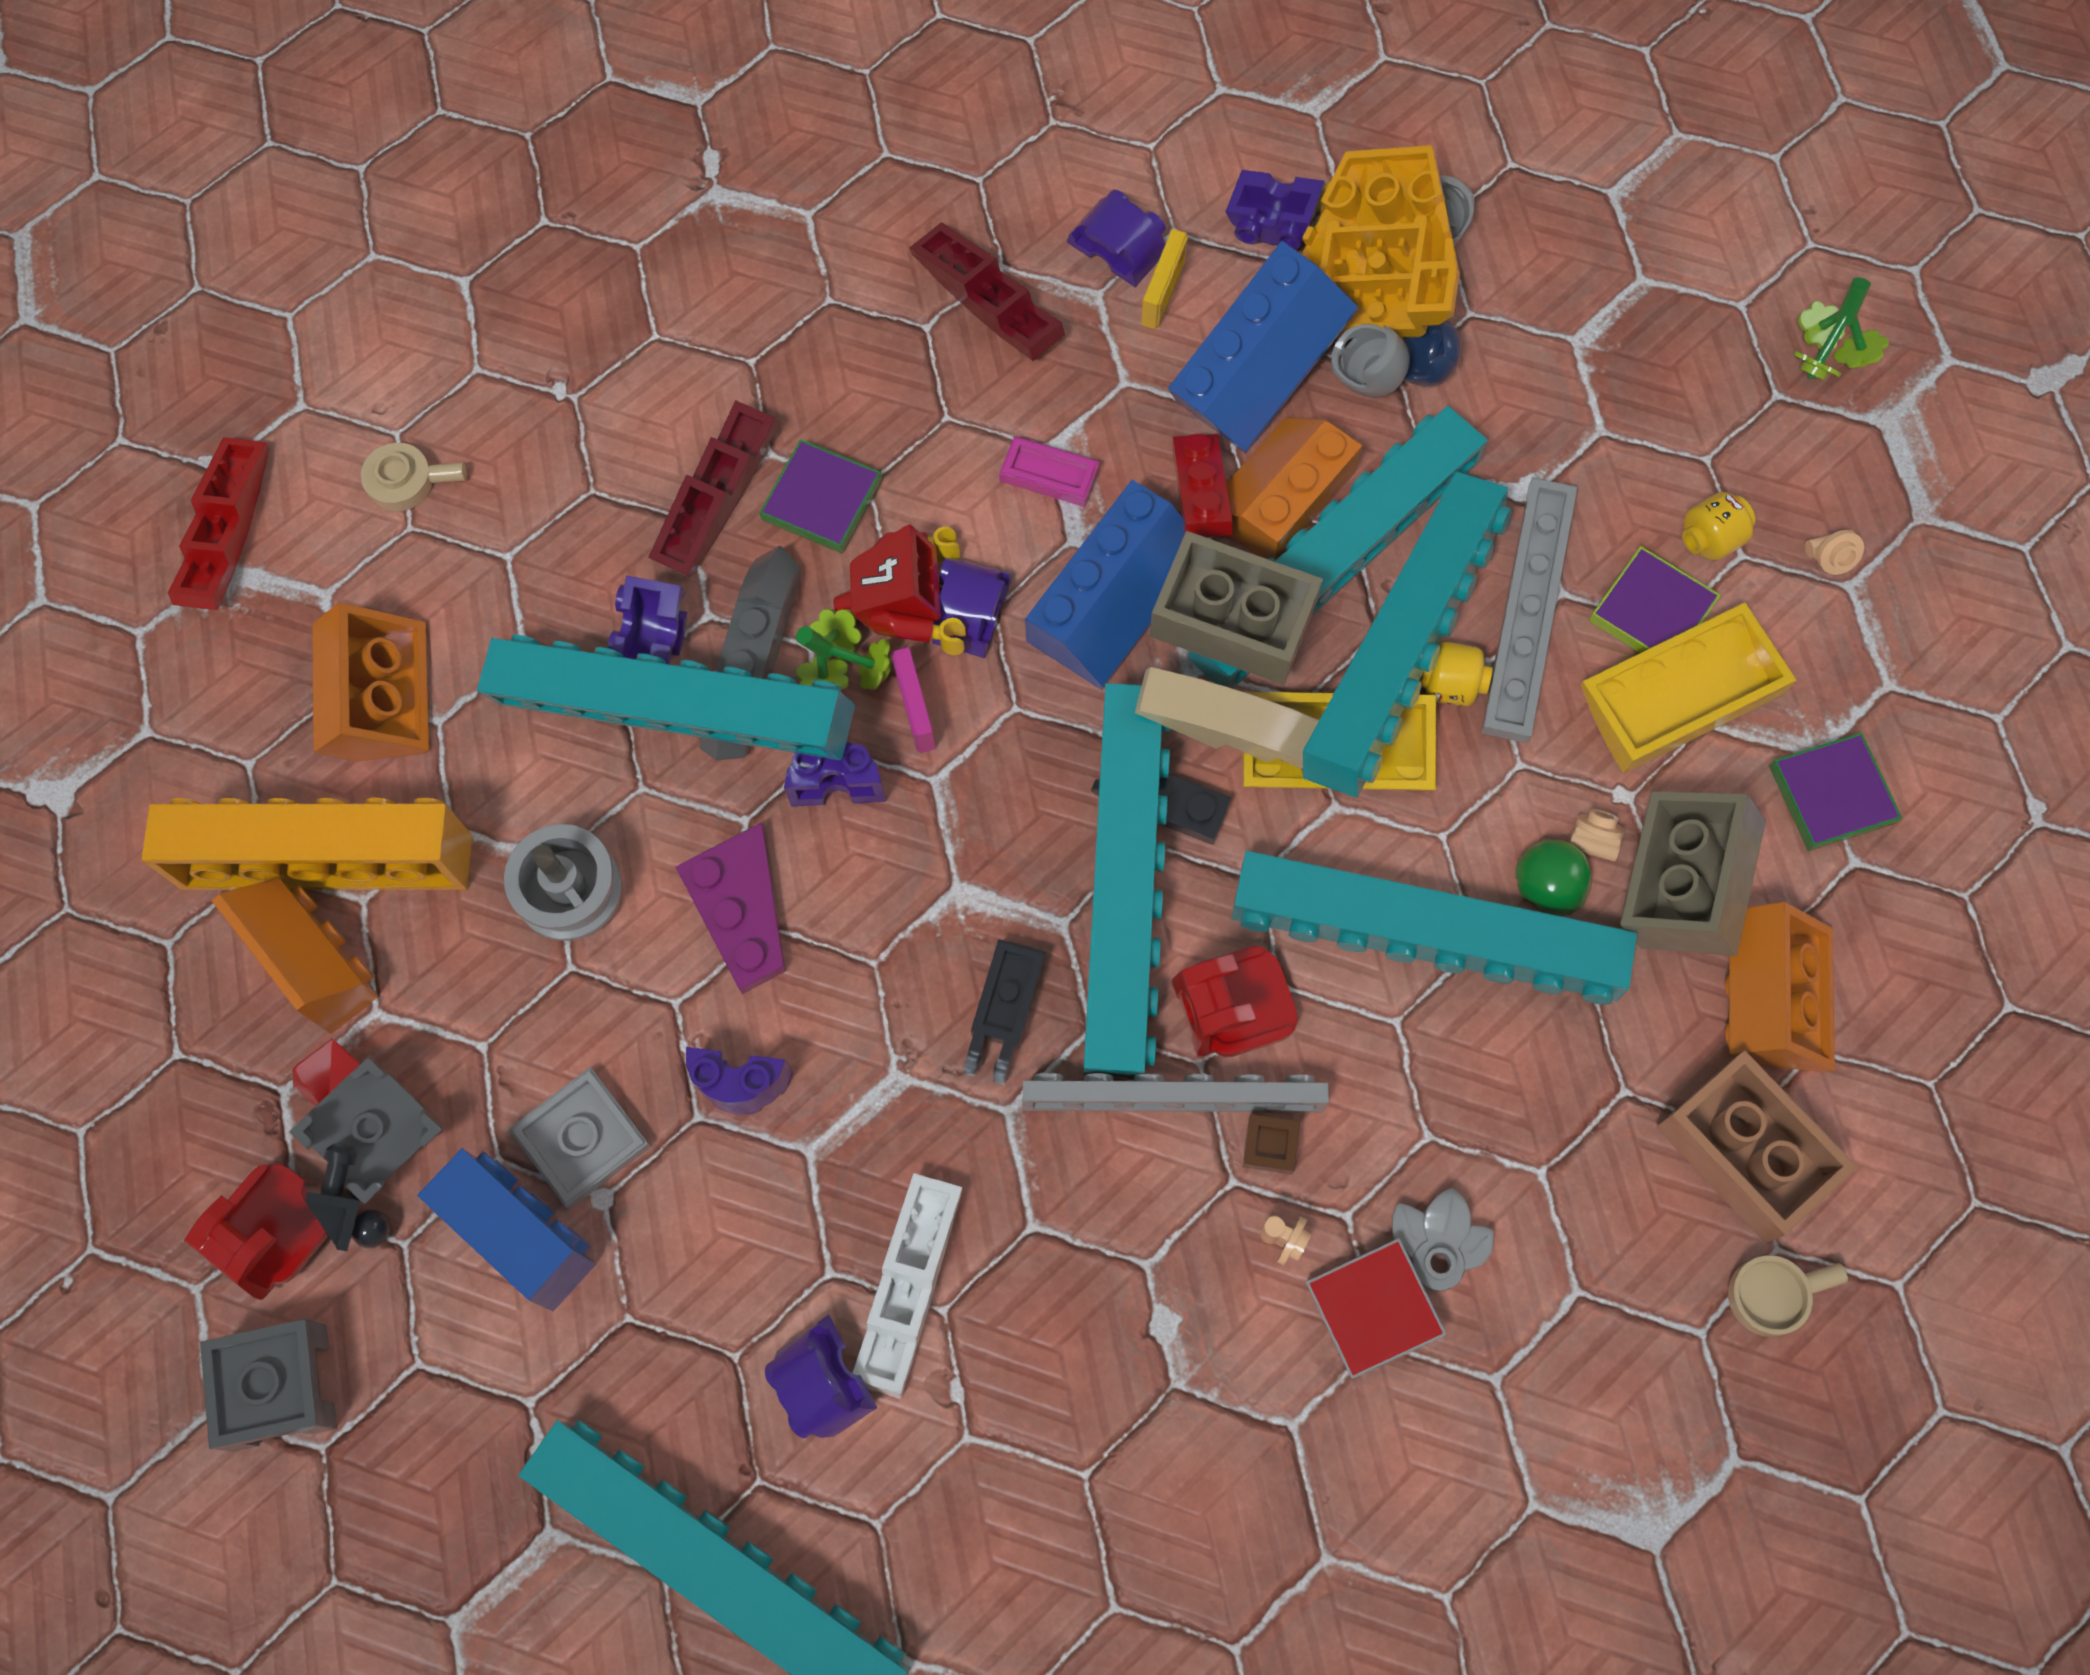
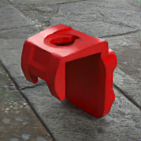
M1247 947L1202 961L1181 970L1171 981L1176 997L1180 999L1192 1033L1191 1041L1197 1057H1203L1212 1053L1225 1058L1234 1057L1281 1042L1289 1038L1296 1029L1298 1021L1297 1010L1280 963L1272 953L1263 947Z
M263 1164L255 1168L246 1177L229 1199L221 1195L195 1222L185 1237L184 1242L252 1297L263 1300L276 1284L288 1283L299 1273L328 1238V1234L307 1203L304 1202L301 1189L303 1182L306 1181L293 1170L281 1164Z

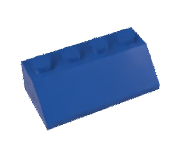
M1281 241L1173 380L1168 390L1178 404L1246 454L1359 308L1317 265Z
M1132 479L1025 618L1026 642L1103 690L1105 683L1111 680L1151 626L1152 611L1185 535L1182 517L1173 505Z

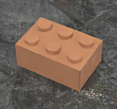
M1745 1050L1726 1063L1656 1126L1765 1244L1786 1235L1858 1168Z

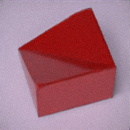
M331 1038L292 1069L293 1086L316 1106L360 1063Z

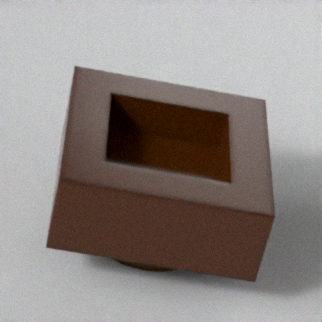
M1250 1114L1248 1117L1242 1167L1293 1175L1300 1121Z

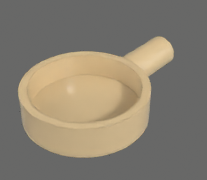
M390 443L377 448L366 458L360 477L364 490L378 507L388 511H405L420 504L430 493L433 483L466 481L467 470L465 463L429 465L425 456L416 447L406 443Z
M1773 1255L1760 1256L1745 1262L1734 1272L1729 1282L1728 1300L1734 1316L1746 1329L1761 1336L1776 1337L1791 1333L1806 1322L1812 1310L1814 1293L1848 1282V1276L1840 1263L1804 1274L1797 1265L1785 1258Z

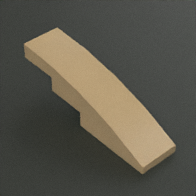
M1149 667L1145 671L1135 709L1136 714L1215 749L1229 745L1262 761L1269 762L1278 758L1300 769H1303L1302 751L1319 720L1296 710L1242 691Z

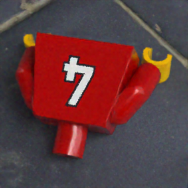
M908 524L896 532L884 534L873 547L854 558L850 563V590L835 596L833 600L835 611L837 612L841 609L852 611L858 620L878 635L930 643L931 639L940 640L941 648L945 653L949 655L963 653L964 641L959 638H950L953 635L966 636L965 626L959 619L948 618L940 626L933 625V621L941 618L937 560L944 563L946 558L954 560L960 558V547L957 544L955 531L950 527L943 526L934 532L933 537H928L926 532H919L911 524Z

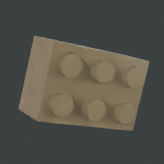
M1186 531L1152 611L1150 637L1285 685L1317 604L1323 579Z
M1651 791L1620 923L1624 930L1637 932L1636 943L1640 948L1737 956L1766 819L1748 794Z

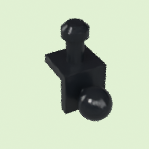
M332 1144L326 1148L324 1159L328 1161L323 1184L303 1182L301 1194L304 1202L307 1203L337 1250L348 1251L351 1236L361 1247L376 1248L382 1245L389 1237L391 1230L389 1219L378 1210H366L357 1215L360 1200L350 1190L343 1189L349 1165H355L357 1152L348 1145Z

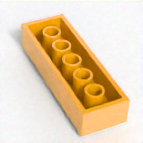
M173 798L169 804H149L141 861L181 890H234L278 877L292 889L300 884L305 890H467L472 834L444 802L434 798H417L414 800V804H395V802L384 798H369L365 800V804H347L335 798H320L316 800V804H298L296 801L286 798H271L267 800V804H249L247 801L236 798L219 799L218 804H201L192 799Z

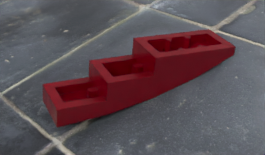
M939 223L909 247L911 254L946 290L992 331L1030 360H1036L1065 336L1062 322L1035 305L1027 288L1002 273L997 258L944 223Z
M735 400L718 439L710 438L693 477L686 474L648 558L686 576L691 577L716 541L755 473L779 424L775 417Z

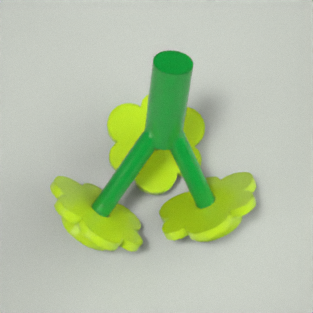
M1861 277L1853 278L1840 309L1833 305L1825 307L1822 302L1815 301L1810 304L1809 309L1799 314L1798 324L1804 330V340L1809 345L1816 344L1820 349L1815 360L1797 351L1793 354L1804 360L1800 369L1808 373L1809 379L1818 377L1825 381L1829 373L1840 377L1841 372L1824 365L1831 351L1837 346V340L1844 337L1846 325H1849L1852 336L1845 339L1843 347L1834 353L1837 363H1846L1848 368L1864 367L1879 361L1884 356L1883 350L1889 346L1888 338L1881 337L1877 330H1867L1862 333L1857 317L1871 286L1867 279Z
M824 609L819 614V620L814 621L810 626L799 628L796 633L797 642L816 654L812 663H803L798 666L796 676L801 681L800 685L812 686L814 680L834 683L840 686L842 690L849 684L848 677L846 676L848 666L843 661L847 660L860 665L859 675L862 677L860 687L875 690L887 678L891 669L892 659L888 655L889 641L881 639L878 643L873 642L866 656L854 652V644L861 641L862 633L855 627L856 617L852 611L841 609L835 613L832 609ZM832 655L838 658L830 661L828 660V658H830Z

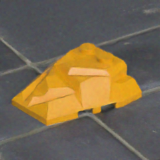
M1432 145L1346 151L1321 199L1324 209L1315 227L1308 226L1302 237L1306 245L1301 255L1317 265L1359 308L1336 339H1339L1349 328L1361 324L1376 325L1383 329L1385 325L1393 329L1400 337H1421L1426 334L1428 325H1440L1454 316L1460 271L1444 201L1436 154Z

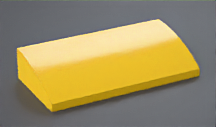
M1742 603L1584 680L1581 683V687L1607 747L1622 773L1625 774L1784 695L1797 680L1747 604Z
M1245 692L1296 710L1317 720H1320L1334 694ZM1419 695L1412 709L1404 708L1400 716L1402 718L1401 729L1395 743L1392 746L1385 744L1380 754L1383 756L1379 773L1373 783L1366 781L1362 790H1436V695ZM1242 752L1243 788L1330 789L1303 779V769L1278 758L1265 762Z

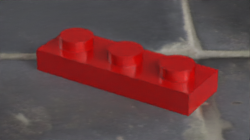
M1191 434L1189 436L1173 437L1172 451L1184 533L1188 531L1203 537L1232 536V515L1218 434Z

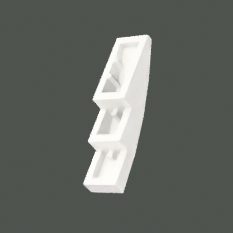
M913 1173L883 1263L882 1278L866 1323L867 1331L853 1370V1374L861 1375L869 1390L899 1399L902 1398L962 1193V1187Z

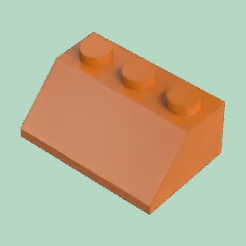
M1285 417L1226 483L1232 515V536L1230 537L1257 556L1277 560L1287 551L1286 546L1291 538L1301 529H1307L1355 474L1363 445L1327 420Z
M338 602L312 623L313 753L354 761L426 753L429 751L426 622Z
M278 877L220 893L211 900L296 1011L328 1033L332 1034L379 997L369 985V982L375 978L372 972L358 956L355 955L351 959L346 956L340 948L346 943L345 938L329 920L322 924L312 913L319 906L300 884L292 889Z
M1786 902L1747 907L1737 956L1729 955V975L1725 981V989L1729 998V1023L1725 1030L1729 1054L1736 1057L1745 1050L1760 1066L1835 1072L1833 928Z

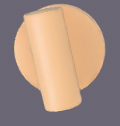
M1852 529L1841 530L1830 535L1807 540L1805 542V551L1809 558H1815L1818 561L1819 566L1825 572L1831 575H1839L1850 571L1858 564L1864 552V542Z
M1591 809L1589 815L1581 814L1577 816L1574 830H1572L1568 842L1585 854L1615 862L1620 851V843L1625 829L1617 824L1619 820L1617 816L1602 810Z
M1277 1216L1269 1217L1260 1231L1261 1239L1267 1244L1275 1243L1283 1247L1277 1260L1279 1264L1284 1266L1289 1257L1296 1261L1300 1259L1312 1235L1303 1229L1307 1219L1300 1216L1293 1229L1286 1226L1284 1221Z

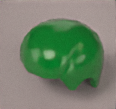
M1543 839L1522 852L1515 868L1517 887L1522 898L1533 903L1541 913L1569 916L1585 905L1591 891L1592 876L1588 859L1581 850L1567 841Z

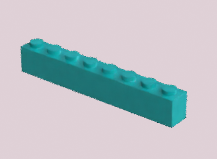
M1448 405L1435 417L1431 414L1424 417L1415 427L1412 433L1413 437L1404 445L1400 442L1393 445L1382 458V465L1372 474L1369 471L1361 474L1351 486L1350 494L1341 502L1337 499L1330 502L1319 515V522L1309 531L1305 528L1298 531L1287 544V551L1277 560L1274 558L1268 559L1323 579L1312 616L1442 497L1455 471L1468 474L1480 463L1488 439ZM1188 651L1187 658L1215 684L1234 689L1250 674V672Z
M1455 471L1302 751L1303 779L1358 798L1366 781L1369 783L1375 781L1382 764L1383 756L1380 754L1385 744L1392 746L1395 743L1401 729L1402 718L1400 716L1404 708L1412 709L1415 705L1421 689V681L1419 680L1423 672L1431 673L1435 667L1440 652V645L1438 644L1442 636H1451L1458 619L1459 611L1457 608L1460 602L1467 603L1473 594L1477 580L1475 573L1479 567L1484 569L1487 567L1494 550L1495 543L1493 539L1495 535H1503L1508 527L1512 514V509L1506 507L1508 487Z
M516 634L511 636V640L491 638L477 687L478 693L502 706L841 761L855 709V704L841 693V687L827 681L814 680L812 686L796 684L797 681L781 674L770 673L767 679L752 677V674L746 670L735 667H724L723 673L708 671L709 668L701 663L689 660H681L679 666L665 664V660L649 654H637L636 659L623 658V654L608 648L596 647L594 653L583 652L580 647L563 641H553L552 647L539 645L540 642L533 638Z
M1105 683L1083 1075L1103 1073L1113 1075L1114 1077L1134 1078L1135 1075L1144 1074L1145 1066H1154L1156 1036H1146L1147 1016L1156 1017L1158 1006V987L1149 986L1150 967L1159 968L1160 938H1151L1152 919L1161 920L1163 890H1154V871H1164L1165 843L1156 842L1157 824L1166 825L1167 796L1158 795L1159 778H1168L1170 749H1160L1161 731L1170 732V728L1135 713L1142 685Z
M1245 851L1231 920L1240 921V925L1243 928L1251 931L1267 932L1269 928L1287 931L1291 938L1303 942H1316L1318 938L1337 942L1339 948L1350 952H1365L1366 948L1386 952L1385 956L1388 959L1397 962L1412 963L1415 959L1435 963V968L1444 972L1462 973L1466 969L1484 973L1483 977L1486 980L1496 983L1507 984L1512 983L1513 980L1532 983L1533 989L1543 993L1560 994L1563 990L1582 994L1583 1000L1594 1004H1611L1612 1001H1618L1629 990L1637 932Z
M577 1418L574 1424L571 1425L568 1422L556 1420L518 1474L521 1479L790 1675H908L911 1671V1668L902 1663L907 1654L901 1648L881 1635L876 1642L857 1630L862 1623L859 1618L835 1603L830 1611L817 1602L813 1597L818 1590L794 1572H791L788 1578L785 1579L769 1567L774 1560L770 1554L751 1541H747L742 1548L728 1538L726 1534L731 1528L728 1524L705 1509L700 1517L683 1505L688 1498L686 1494L664 1479H661L657 1486L641 1475L645 1468L643 1463L620 1448L615 1455L598 1444L603 1435L584 1421Z

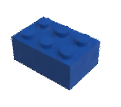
M461 1148L417 1196L527 1300L554 1311L595 1267L596 1264L585 1254L591 1246L572 1228L566 1227L558 1219L551 1223L549 1219L555 1212L535 1194H531L521 1185L514 1189L513 1186L519 1179L498 1160L495 1161L484 1151L476 1157Z

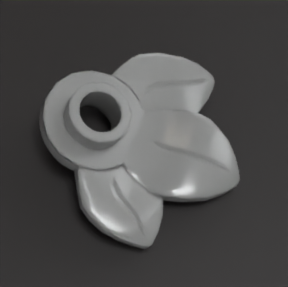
M1453 1188L1438 1195L1427 1207L1425 1213L1401 1203L1396 1205L1393 1212V1239L1400 1238L1409 1258L1412 1259V1264L1422 1285L1429 1290L1446 1291L1453 1288L1463 1277L1464 1271L1481 1266L1492 1252L1494 1231L1487 1227L1471 1226V1215L1468 1205L1459 1192ZM1440 1255L1446 1259L1448 1263L1446 1273L1440 1274L1431 1268L1430 1260L1432 1256Z

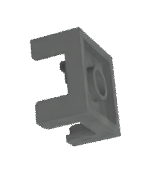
M370 1054L289 1132L306 1149L312 1147L323 1158L326 1148L332 1144H344L353 1147L357 1152L355 1165H349L346 1187L365 1204L384 1186L385 1181L404 1162L442 1130L443 1124Z
M302 1319L200 1342L209 1449L234 1452L257 1447V1441L296 1432L316 1434L337 1429L334 1403L320 1400L315 1349L320 1351L329 1349L327 1325Z

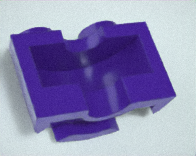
M1241 170L1225 211L1230 222L1236 227L1234 231L1235 236L1247 244L1262 242L1278 246L1283 241L1294 250L1298 249L1301 246L1302 237L1307 227L1311 226L1324 192L1325 181L1295 177L1293 183L1284 184L1276 181L1271 173Z
M1113 189L1106 197L1100 199L1068 236L1067 243L1089 258L1093 255L1101 257L1107 262L1112 273L1136 288L1159 262L1165 247V240L1162 234L1166 231V226L1158 215L1153 212H1143L1135 204L1131 203L1124 193Z
M946 558L939 577V584L943 585L940 594L941 618L933 621V625L940 626L948 618L959 619L965 626L966 636L953 635L950 638H959L964 641V653L985 658L995 631L1001 605H1004L1013 578L1012 574L962 559ZM932 639V644L941 646L940 640Z
M626 575L625 585H620L615 600L616 611L623 613L622 626L620 631H612L607 648L623 654V658L636 659L637 654H649L665 660V664L670 665L671 654L680 655L685 636L687 612L679 610L681 598L683 599L686 594L685 590L679 585Z
M846 741L842 761L795 753L792 758V764L787 769L784 789L791 807L825 805L828 795L836 791L849 794L853 804L886 802L877 765L870 757L867 749L860 744Z
M686 1047V1067L691 1081L716 1108L735 1115L755 1114L760 1111V1108L771 1104L780 1093L782 1095L785 1093L793 1074L790 1066L784 1059L750 1055L745 1065L739 1068H731L727 1060H722L721 1051Z
M829 1314L777 1350L774 1360L765 1367L766 1380L775 1389L779 1402L787 1412L790 1428L801 1438H808L811 1435L820 1438L835 1437L877 1409L861 1375L851 1373L844 1365L842 1350L846 1346Z

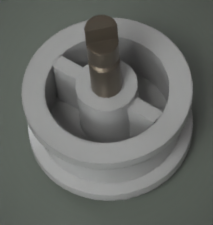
M550 825L527 835L512 851L504 872V888L511 906L530 928L538 934L553 940L572 941L595 933L611 919L621 899L622 880L617 864L603 843L594 834L574 825Z

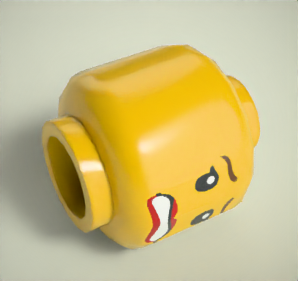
M1726 492L1713 494L1686 512L1683 519V542L1687 549L1695 555L1699 554L1711 561L1723 559L1745 546L1752 538L1753 526L1756 521L1754 511L1751 505L1741 496H1734Z
M1442 641L1438 644L1440 645V652L1435 667L1431 673L1424 671L1420 678L1421 687L1426 688L1427 695H1436V702L1469 707L1476 700L1478 693L1487 694L1492 676V667L1484 665V654L1480 648Z

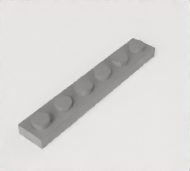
M1533 477L1529 483L1481 728L1482 734L1528 743L1531 738L1577 493L1576 486Z
M1040 1073L1034 1075L1033 1081H1023L1024 1111L1323 1113L1329 1103L1328 1083H1315V1077L1310 1075L1285 1077V1082H1265L1264 1076L1246 1074L1235 1076L1234 1082H1214V1076L1192 1074L1185 1076L1184 1082H1164V1076L1159 1074H1139L1134 1076V1081H1114L1113 1075L1094 1073L1084 1075V1081H1064V1076L1061 1074Z

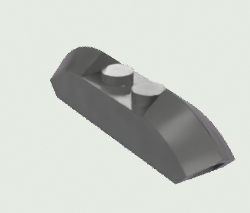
M781 546L756 558L750 566L736 601L715 672L723 673L724 667H735L746 670L752 674V677L767 679L768 674L773 673L800 577V566ZM700 738L699 748L715 760L745 758L751 746Z

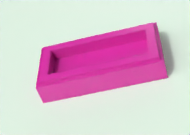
M1014 436L1000 470L999 479L1003 483L1085 507L1099 472L1100 461Z
M910 648L893 651L892 660L916 750L920 753L934 750L936 748L933 731Z

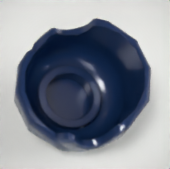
M1449 320L1440 325H1428L1426 334L1421 337H1403L1410 356L1409 368L1403 381L1423 387H1436L1452 375L1461 358L1462 341L1459 332Z

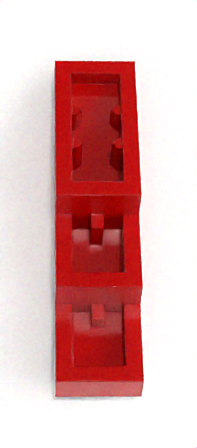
M222 438L190 500L196 514L179 545L184 561L167 592L173 605L209 610L219 609L234 575L249 532L269 451L267 442Z

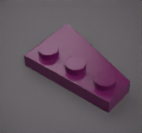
M762 822L676 866L741 994L786 972L778 917L774 903L771 870L768 863L765 830Z

